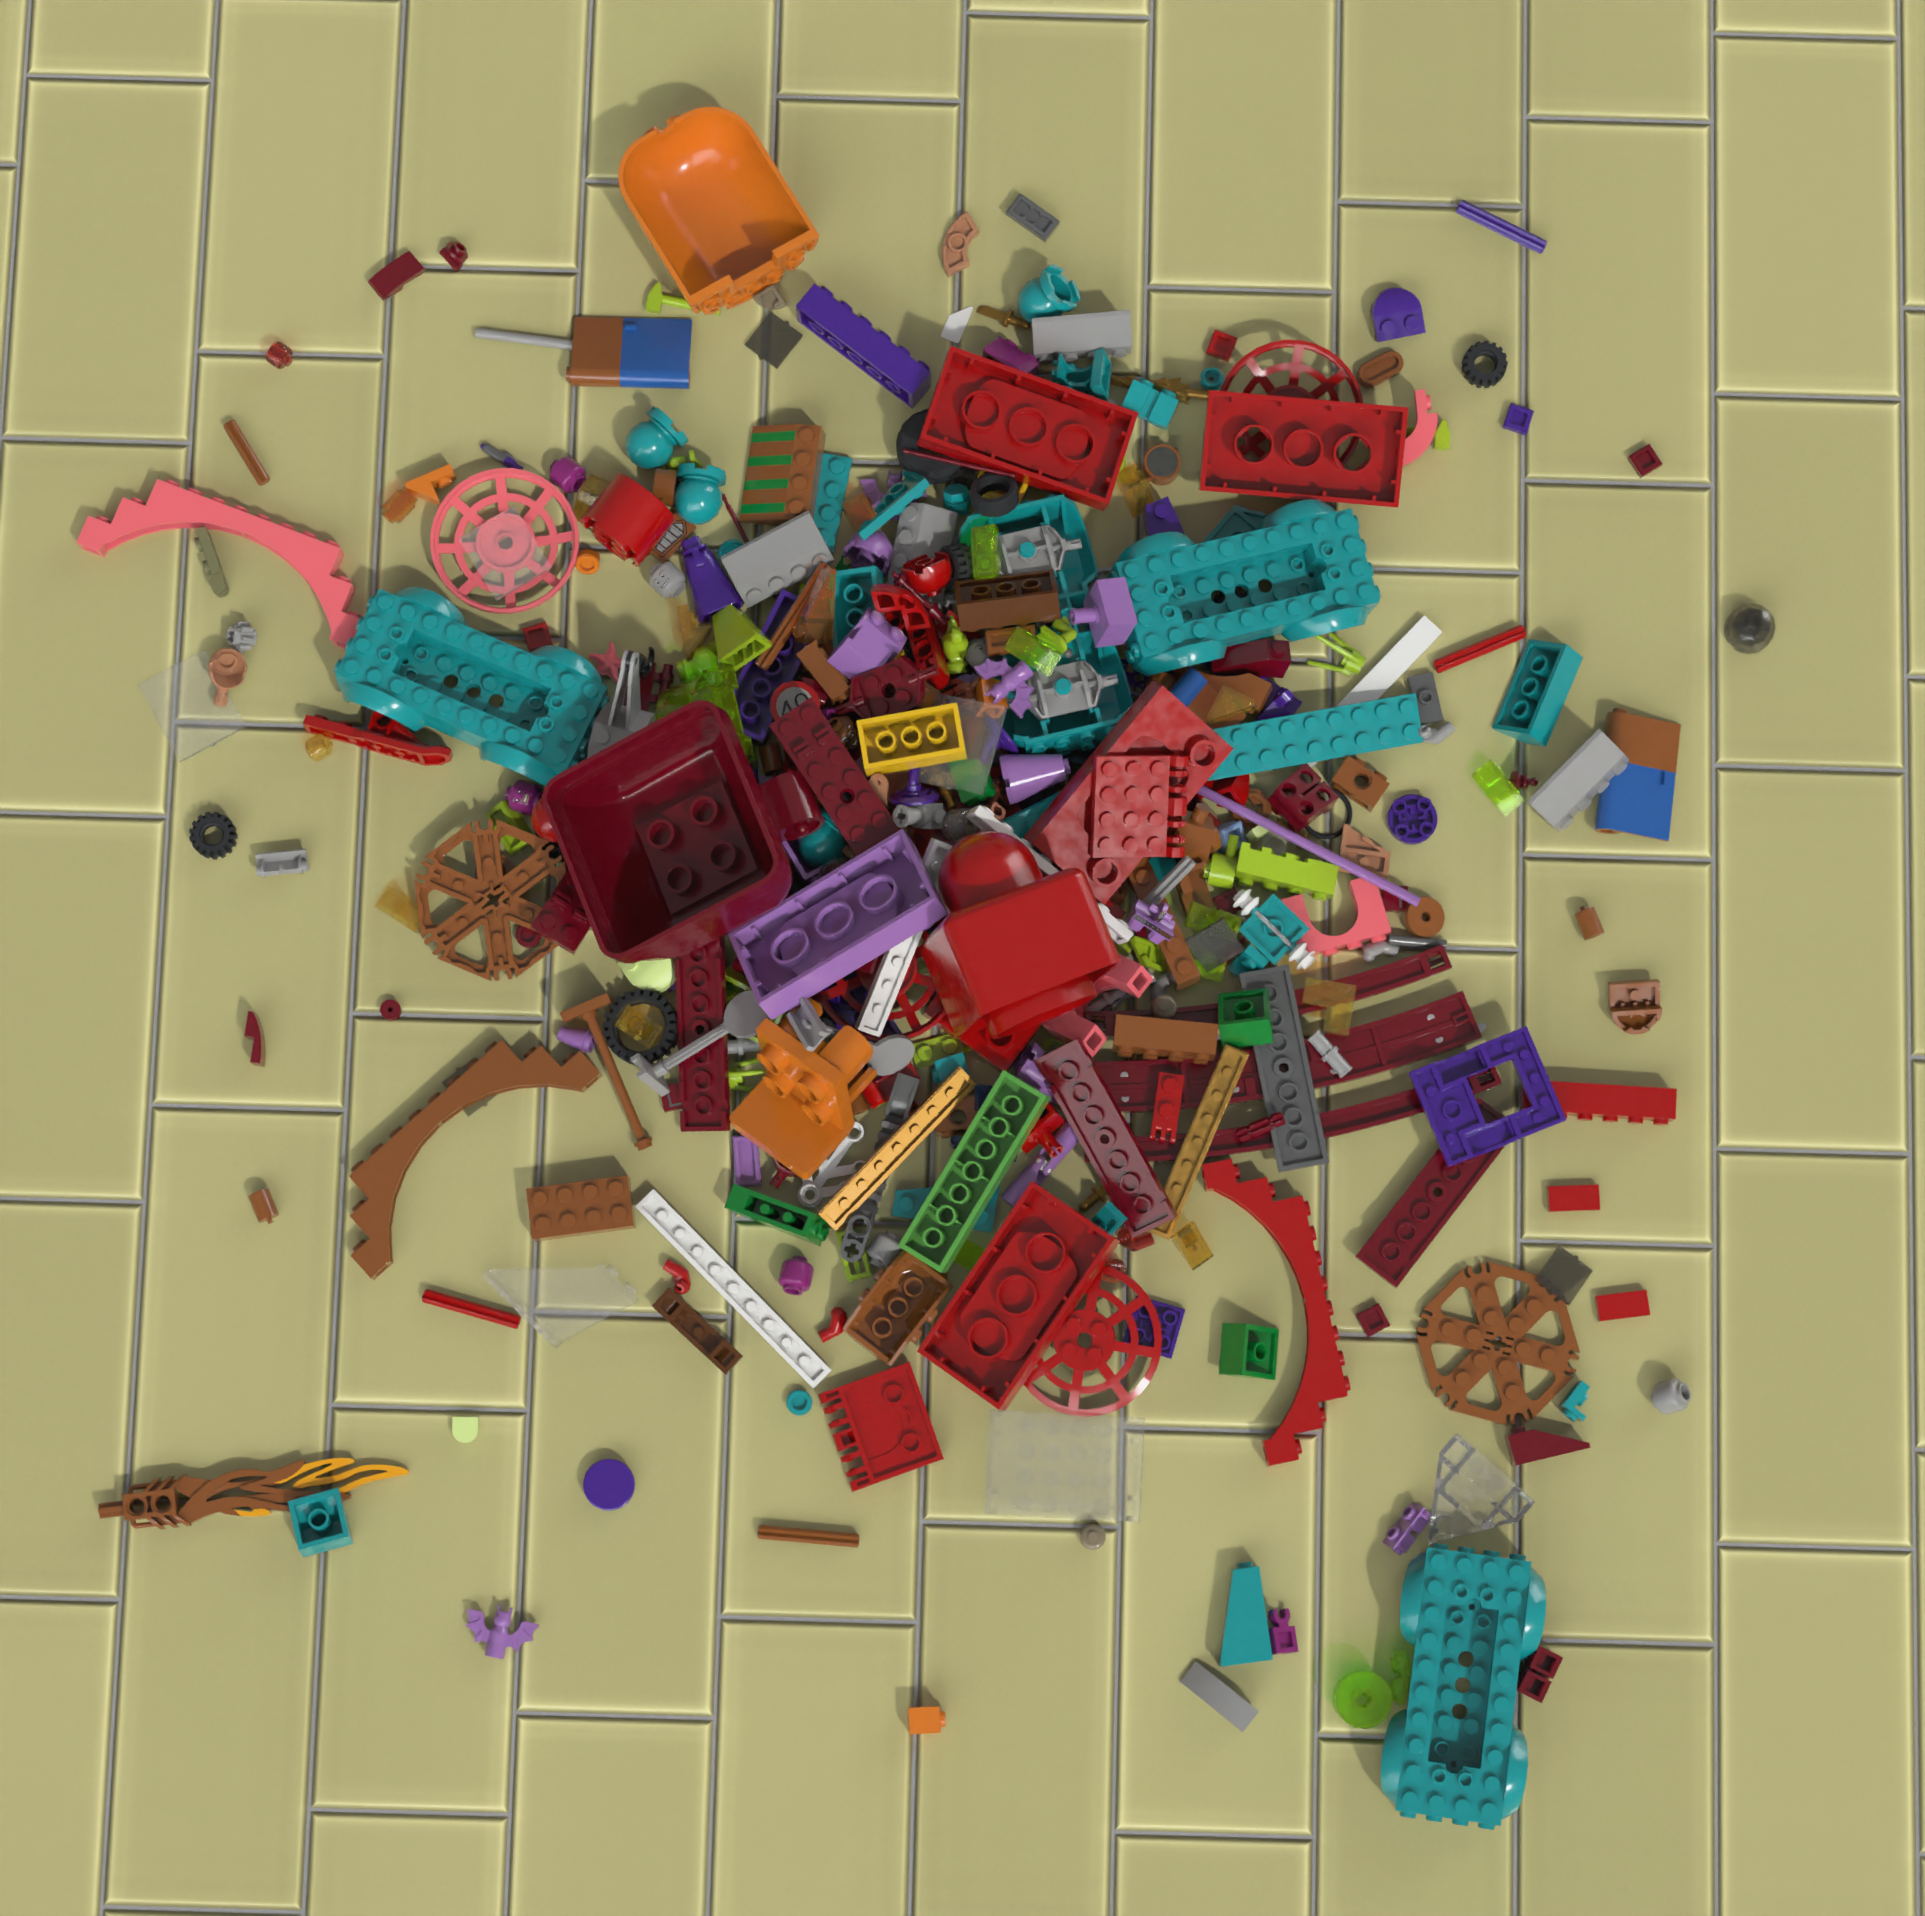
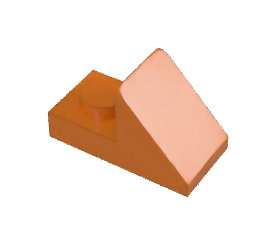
M448 464L404 484L410 495L440 506L441 503L434 489L437 487H448L457 478L451 465Z

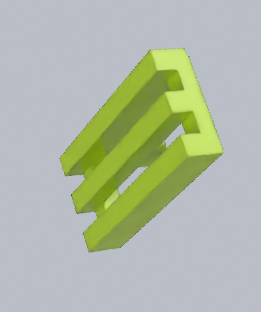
M860 1226L853 1228L856 1233H862ZM846 1230L835 1232L839 1249L843 1241L842 1236L845 1235ZM854 1243L850 1247L852 1256L857 1255ZM866 1248L862 1256L866 1272L861 1273L859 1262L856 1261L853 1262L856 1274L851 1275L848 1261L842 1257L848 1282L872 1276Z

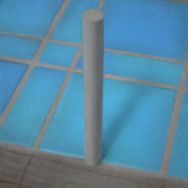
M476 328L475 338L572 350L573 340Z

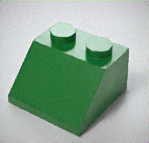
M1268 988L1218 994V1026L1222 1048H1224L1225 1044L1239 1048L1273 1043V1025Z
M1222 1323L1219 1374L1275 1380L1279 1329L1246 1323Z

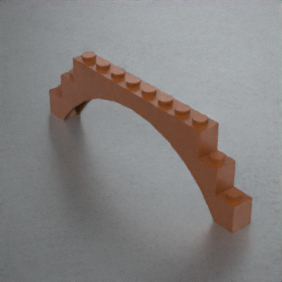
M503 1040L498 1043L494 1041L485 1049L486 1054L481 1059L475 1058L466 1066L467 1071L460 1077L456 1075L447 1083L448 1088L441 1094L440 1092L435 1093L427 1101L429 1105L422 1111L420 1109L416 1110L408 1118L410 1120L408 1124L403 1128L399 1126L389 1135L391 1137L390 1140L384 1145L380 1143L370 1152L371 1157L365 1162L363 1160L359 1161L352 1167L351 1171L353 1173L349 1177L369 1199L367 1201H359L352 1208L353 1213L350 1217L369 1239L367 1241L363 1239L353 1248L355 1252L350 1256L371 1279L375 1280L393 1264L392 1223L396 1199L409 1167L424 1144L443 1124L465 1108L493 1095L517 1089L543 1087L584 1093L602 1077V1074L581 1051L570 1053L563 1060L564 1065L560 1067L541 1045L538 1048L534 1046L524 1055L526 1059L521 1061Z

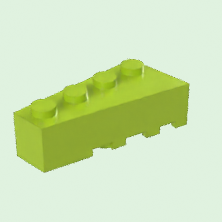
M1242 841L1238 850L1234 880H1237L1239 885L1252 887L1253 884L1262 885V889L1276 892L1277 889L1287 890V894L1292 896L1302 893L1312 895V899L1317 901H1327V898L1332 899L1339 866L1310 858H1305L1304 862L1299 861L1300 857L1287 852L1280 853L1278 856L1275 855L1271 848L1263 846L1255 850L1250 849L1251 843Z

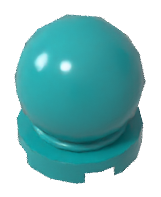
M1049 265L1040 273V277L1029 280L1021 288L1017 303L1019 313L1024 320L1031 324L1032 318L1061 316L1063 312H1070L1078 306L1076 303L1080 301L1079 290L1073 279L1068 281L1062 274L1065 271L1057 265Z
M654 406L647 412L649 421L638 423L631 428L626 436L627 456L632 463L646 470L660 468L666 464L673 455L674 446L677 445L682 448L689 441L682 430L679 433L670 426L673 421L658 407L655 408Z
M683 463L679 465L677 477L682 482L677 486L674 494L675 509L678 515L686 522L702 525L711 521L719 514L722 506V493L719 487L726 484V472L707 465L705 470L694 468L695 463Z
M821 805L819 810L824 818V824L812 834L798 839V850L808 865L816 868L824 865L825 868H830L843 859L847 851V842Z

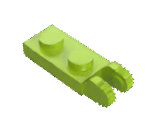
M948 1034L913 1044L915 1048L913 1059L916 1069L934 1065V1061L961 1052L965 1056L966 1053L971 1052L968 1048H963L962 1044Z

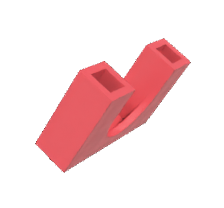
M1362 878L1350 880L1348 888L1355 908V923L1348 932L1338 936L1325 935L1314 928L1309 920L1302 894L1281 899L1310 928L1296 944L1307 943L1306 950L1308 952L1315 951L1313 956L1323 954L1324 957L1337 954L1338 949L1347 947L1349 951L1362 947L1363 942L1371 941L1376 943L1387 940L1386 936L1391 933L1379 888Z
M1119 954L1122 962L1094 984L1096 992L1099 995L1109 989H1120L1139 998L1152 982L1153 977L1141 964ZM1091 1001L1042 1023L1054 1038L1065 1044L1080 1037L1092 1058L1108 1039L1096 1024L1085 1019V1009Z

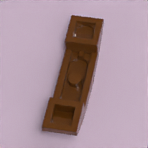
M668 1288L652 1305L658 1313L725 1375L743 1357L671 1288Z

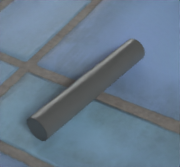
M1388 934L1387 944L1434 948L1443 944L1446 949L1447 940Z

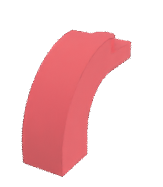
M1425 389L1414 391L1416 427L1412 434L1405 439L1403 467L1413 463L1422 456L1429 447L1436 432L1437 413L1427 414V410H1431L1430 395H1425Z

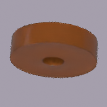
M1421 897L1417 907L1410 903L1406 906L1404 923L1407 930L1414 936L1430 937L1437 934L1443 927L1445 920L1444 911L1435 899ZM1422 913L1426 914V921L1422 920Z

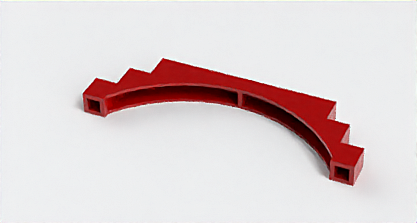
M1232 1158L1202 1164L1200 1169L1205 1191H1214L1231 1200L1247 1211L1265 1228L1288 1260L1299 1286L1307 1325L1304 1369L1291 1407L1269 1440L1262 1441L1267 1467L1299 1460L1298 1455L1302 1454L1300 1440L1295 1439L1294 1434L1324 1428L1323 1423L1327 1422L1324 1408H1319L1318 1403L1347 1397V1391L1351 1390L1348 1375L1343 1376L1341 1367L1345 1365L1342 1350L1338 1351L1336 1341L1339 1340L1338 1329L1336 1325L1332 1326L1330 1316L1334 1315L1331 1300L1326 1301L1324 1292L1328 1290L1325 1275L1321 1276L1319 1266L1322 1265L1321 1254L1319 1250L1315 1251L1313 1241L1317 1240L1315 1228L1313 1225L1309 1226L1307 1216L1311 1215L1308 1200H1303V1195L1272 1201V1198L1276 1197L1273 1182L1268 1183L1267 1177L1237 1183L1236 1179H1240L1238 1165L1233 1164Z

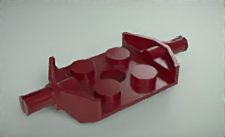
M905 656L898 657L899 659L859 676L852 677L850 700L836 706V710H841L837 713L841 716L855 711L863 719L901 713L923 704L926 694V679L939 675V671H934L937 669L936 665L923 670L919 669ZM889 683L893 684L896 689L895 695L891 698L885 693V687Z

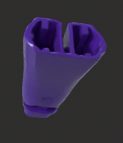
M699 536L683 541L681 546L684 550L682 554L684 567L690 584L698 622L706 624L712 622V616L729 604L740 609L744 605V601L706 544H702Z

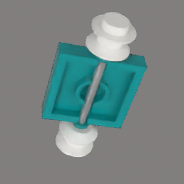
M1244 889L1240 890L1233 898L1235 901L1233 907L1240 906L1242 908V916L1249 915L1250 913L1252 916L1238 930L1274 965L1290 951L1288 961L1295 960L1298 963L1297 970L1301 967L1307 969L1315 960L1313 957L1315 951L1308 952L1306 950L1307 943L1298 945L1296 943L1310 928L1274 893L1259 908V897L1252 898L1250 896L1251 889L1247 891Z

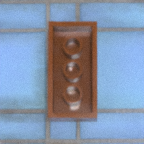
M1116 1014L1112 1051L1117 1052V1056L1121 1057L1143 1054L1142 1058L1157 1060L1158 1056L1168 1057V1061L1183 1062L1185 1058L1193 1059L1195 1064L1207 1065L1208 1061H1213L1216 1055L1218 1024Z
M628 1175L526 1189L532 1240L535 1242L636 1228L631 1183Z

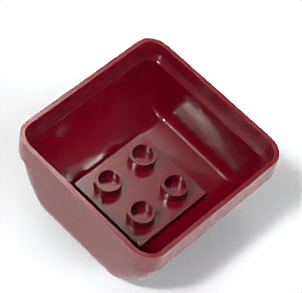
M696 700L688 703L557 774L549 780L542 794L543 806L598 946L604 955L622 963L633 964L639 961H657L685 956L777 908L788 895L793 881L789 859L782 842L803 838L812 834L824 824V818L817 806L816 799L799 771L780 774L758 786L730 716L724 709L707 700Z

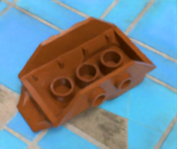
M905 1250L901 1252L887 1270L883 1267L873 1279L876 1281V1284L871 1290L866 1288L858 1298L861 1303L842 1328L855 1342L889 1366H892L910 1341L914 1344L924 1332L920 1328L926 1321L931 1323L940 1312L936 1308L953 1287L948 1281V1271L947 1273H940Z

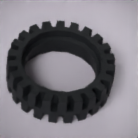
M635 989L634 992H625L623 997H617V1002L615 1004L611 1003L609 1006L610 1011H606L604 1016L606 1021H603V1028L605 1029L603 1034L612 1052L623 1061L632 1065L634 1063L631 1062L630 1057L637 1053L641 1054L652 1064L655 1061L664 1060L663 1056L665 1055L669 1056L671 1053L670 1049L672 1047L675 1048L677 1045L675 1042L676 1038L678 1039L677 1012L671 1003L660 994L644 989V991ZM635 1005H653L664 1016L665 1030L663 1037L657 1045L649 1050L639 1052L628 1049L619 1038L618 1027L620 1019L627 1010Z

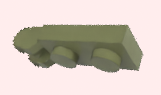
M205 526L196 529L198 537L194 539L199 552H204L206 560L202 562L207 575H212L209 584L213 592L216 593V596L225 597L229 594V588L227 587L228 584L210 532Z

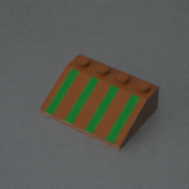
M807 424L753 426L739 517L740 523L779 526L806 511H809L814 520L826 437L822 426Z

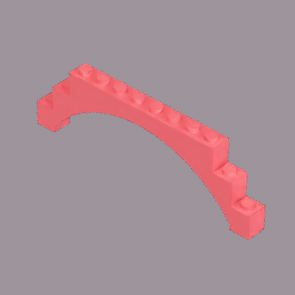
M159 479L156 480L146 506L144 501L135 497H131V500L122 497L112 523L109 519L99 515L96 518L87 517L76 543L81 549L104 558L107 551L124 542L163 530L201 528L205 526L209 530L223 531L247 538L283 558L311 586L326 613L332 631L329 639L334 645L345 649L348 640L351 637L354 638L358 631L356 626L361 615L353 611H349L347 614L356 590L351 584L350 579L337 575V578H335L344 553L339 548L340 545L334 541L326 539L323 542L317 540L316 535L307 531H303L301 534L294 531V527L283 522H280L279 525L272 523L269 517L259 513L257 516L251 515L247 509L238 505H234V507L225 505L226 502L214 496L211 499L202 496V492L194 488H188V490L180 488V484L170 479H166L165 482Z

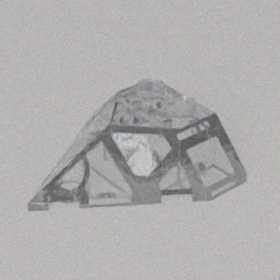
M1456 1433L1439 1452L1427 1545L1500 1525L1518 1522L1535 1501L1477 1448Z

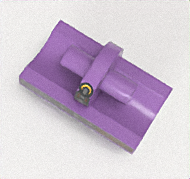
M1137 899L1134 903L1128 926L1136 932L1140 931L1143 926L1149 928L1147 937L1155 944H1159L1164 939L1170 941L1173 938V928L1176 922L1172 920L1173 916L1167 913L1169 907L1167 903L1162 902L1159 906L1153 903L1147 905Z

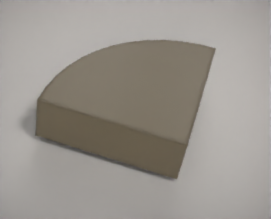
M774 284L753 296V300L765 309L778 310L787 306Z

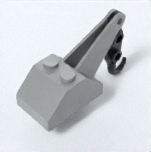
M649 647L648 658L640 652L627 649L624 651L613 703L607 702L594 722L588 744L587 758L656 721V714L641 710L640 679L643 676L649 675L654 665L655 651L653 647ZM628 680L627 706H623Z

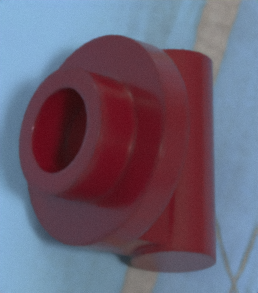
M448 242L439 253L455 271L460 270L468 258L465 246L459 242Z

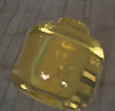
M317 734L305 742V750L308 756L315 762H319L332 754V741L323 734Z

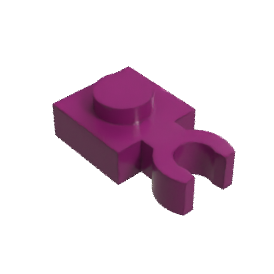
M1277 1609L1269 1610L1268 1618L1273 1624V1628L1268 1629L1272 1655L1299 1652L1295 1626H1288L1290 1619L1289 1609H1281L1280 1618Z

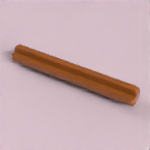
M760 1525L758 1527V1538L766 1540L855 1548L859 1546L860 1540L859 1534L767 1525Z

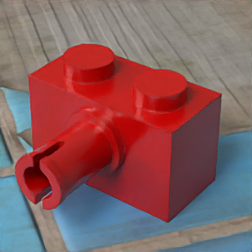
M1048 1102L1021 1147L1026 1154L1039 1143L1051 1158L1058 1156L1052 1147L1059 1153L1064 1149L1052 1132L1061 1126L1065 1120L1051 1102Z

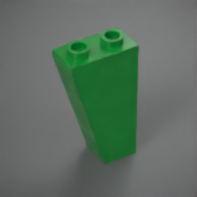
M733 1184L724 1207L735 1214L817 1246H821L822 1241H825L829 1234V1224L817 1214Z

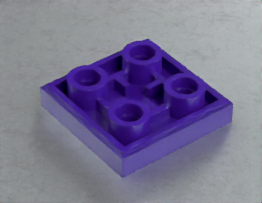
M1151 1299L1161 1323L1163 1338L1161 1356L1171 1359L1185 1309ZM1144 1305L1132 1313L1138 1329V1345L1154 1347L1153 1325L1149 1312ZM1127 1325L1123 1342L1131 1343L1130 1330Z

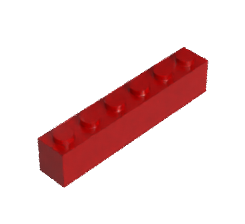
M1550 1081L1566 1119L1567 1116H1577V1120L1592 1121L1593 1117H1600L1603 1122L1610 1123L1618 1122V1119H1628L1630 1124H1643V1120L1653 1121V1125L1667 1126L1669 1122L1676 1119L1677 1089ZM1522 1083L1520 1111L1531 1107Z

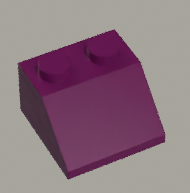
M999 336L983 349L982 357L1034 376L1038 373L1039 363L1037 359L1028 352L1023 353L1020 351L1017 345L1010 339L1004 340Z

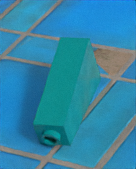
M1252 1562L1238 1563V1569H1232L1219 1656L1220 1667L1273 1660L1259 1566L1253 1567Z

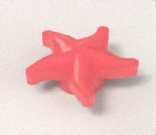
M610 642L609 649L604 655L590 653L588 658L596 662L598 665L596 670L601 677L608 676L617 684L619 679L618 671L621 669L622 659L616 657L614 644Z

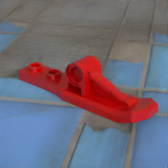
M374 711L367 730L354 728L345 721L332 722L327 717L318 714L314 716L306 715L303 722L308 733L424 766L443 765L450 762L453 757L452 750L449 747L424 744L399 722ZM384 719L390 720V722L385 726L379 725V723Z

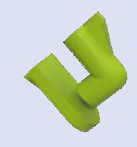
M694 449L689 450L690 461L695 463L694 468L702 467V462L695 457ZM686 455L671 458L669 464L664 468L678 470L680 464L688 463Z
M1066 616L1056 619L1053 623V628L1060 632L1061 635L1056 634L1045 625L1041 627V633L1037 635L1038 640H1041L1060 654L1067 651V644L1077 636L1076 630L1071 627Z

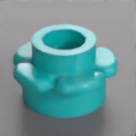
M1210 367L1204 369L1200 374V384L1204 389L1216 391L1224 382V376L1217 368Z

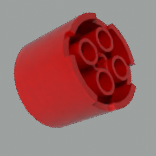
M617 473L581 517L580 523L586 529L591 527L593 530L592 534L596 537L595 539L623 561L629 558L633 560L632 564L635 567H639L676 519L671 511L651 492L628 476Z

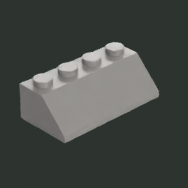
M1130 310L1032 318V354L1040 364L1053 363L1054 360H1058L1059 353H1062L1066 362H1074L1078 358L1086 357L1089 360H1093L1095 350L1102 348L1105 349L1108 356L1112 355L1114 358L1125 357L1127 354H1131L1132 349Z
M925 503L907 504L906 509L900 513L887 584L895 585L893 583L895 578L891 574L893 571L900 574V569L904 568V563L924 554H927L928 558L935 557L934 552H939V550H942L941 547L953 544L959 514ZM945 587L936 596L920 595L929 603L935 602L938 605V609H941Z
M809 511L796 516L720 557L747 608L813 574L821 562L827 565L835 562Z
M1598 729L1528 802L1558 832L1561 829L1564 830L1574 821L1573 817L1579 811L1582 812L1589 807L1592 802L1591 799L1597 793H1602L1609 786V781L1615 775H1620L1626 769L1629 759Z

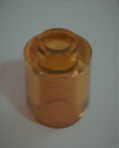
M403 487L400 491L396 490L381 506L384 510L381 514L391 524L394 522L400 524L415 508L414 504L418 500L409 490Z

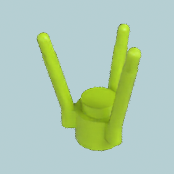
M1330 632L1328 635L1343 648L1321 635L1315 636L1318 640L1344 656L1340 663L1344 665V668L1312 660L1307 661L1308 665L1340 672L1348 677L1351 672L1356 675L1359 673L1366 660V657L1362 656L1361 652L1353 649L1333 632Z
M757 1057L729 1063L730 1091L741 1090L751 1092L755 1088L740 1085L739 1083L744 1082V1076L764 1074L765 1070H743L740 1067L760 1062Z

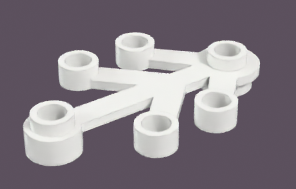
M855 1122L853 1127L859 1131L858 1136L851 1137L848 1134L829 1160L826 1159L821 1164L819 1174L814 1181L812 1176L807 1180L802 1179L803 1185L798 1190V1200L803 1206L813 1208L821 1203L822 1198L833 1196L846 1181H842L837 1186L823 1187L827 1179L852 1175L856 1172V1165L865 1162L857 1160L854 1164L837 1167L851 1145L862 1140L864 1129L860 1123ZM808 1191H814V1199H807L805 1196Z

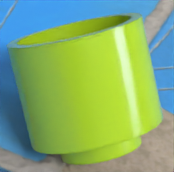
M1229 834L1225 855L1212 853L1211 859L1208 858L1203 873V878H1207V885L1232 889L1238 857H1235L1239 839L1238 835Z

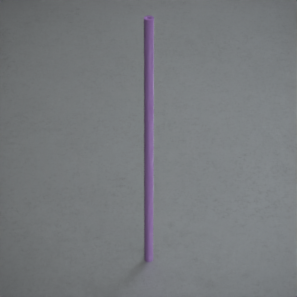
M1204 785L1197 792V794L1417 907L1421 897Z

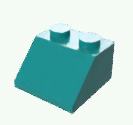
M339 1488L288 1501L298 1550L303 1558L354 1544Z

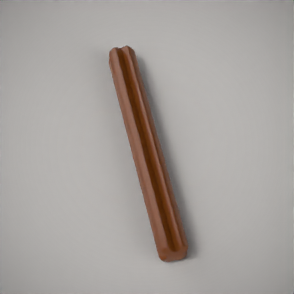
M823 562L818 565L770 638L772 647L760 654L755 661V664L762 670L766 671L769 669L826 582L827 572H832L829 565Z

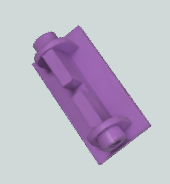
M1412 1502L1403 1510L1401 1518L1395 1526H1392L1387 1531L1383 1543L1393 1548L1392 1550L1400 1556L1403 1552L1406 1553L1416 1540L1410 1532L1414 1530L1417 1534H1420L1428 1522H1430L1429 1517L1431 1514L1423 1506Z

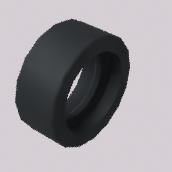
M988 472L980 475L971 484L972 506L982 516L1000 517L1013 511L1019 502L1017 483L1014 478L1007 475ZM993 490L1008 492L1002 497L994 499L982 497L985 493Z

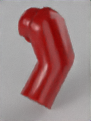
M668 1259L662 1269L674 1276V1290L677 1294L687 1293L691 1287L689 1271L673 1260Z
M834 1307L830 1312L832 1315L830 1326L818 1331L823 1343L844 1332L842 1328L847 1322V1313L842 1307Z

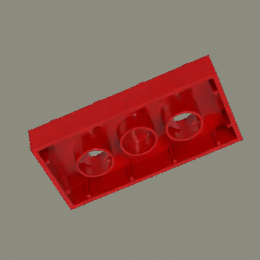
M1208 390L1198 490L1305 500L1316 499L1327 502L1398 508L1409 407ZM1250 427L1260 428L1261 432L1264 433L1270 442L1269 451H1266L1255 462L1245 460L1246 457L1237 449L1238 437H1241ZM1349 436L1360 437V440L1368 448L1367 460L1357 467L1356 470L1345 469V466L1336 456L1337 447L1348 439Z

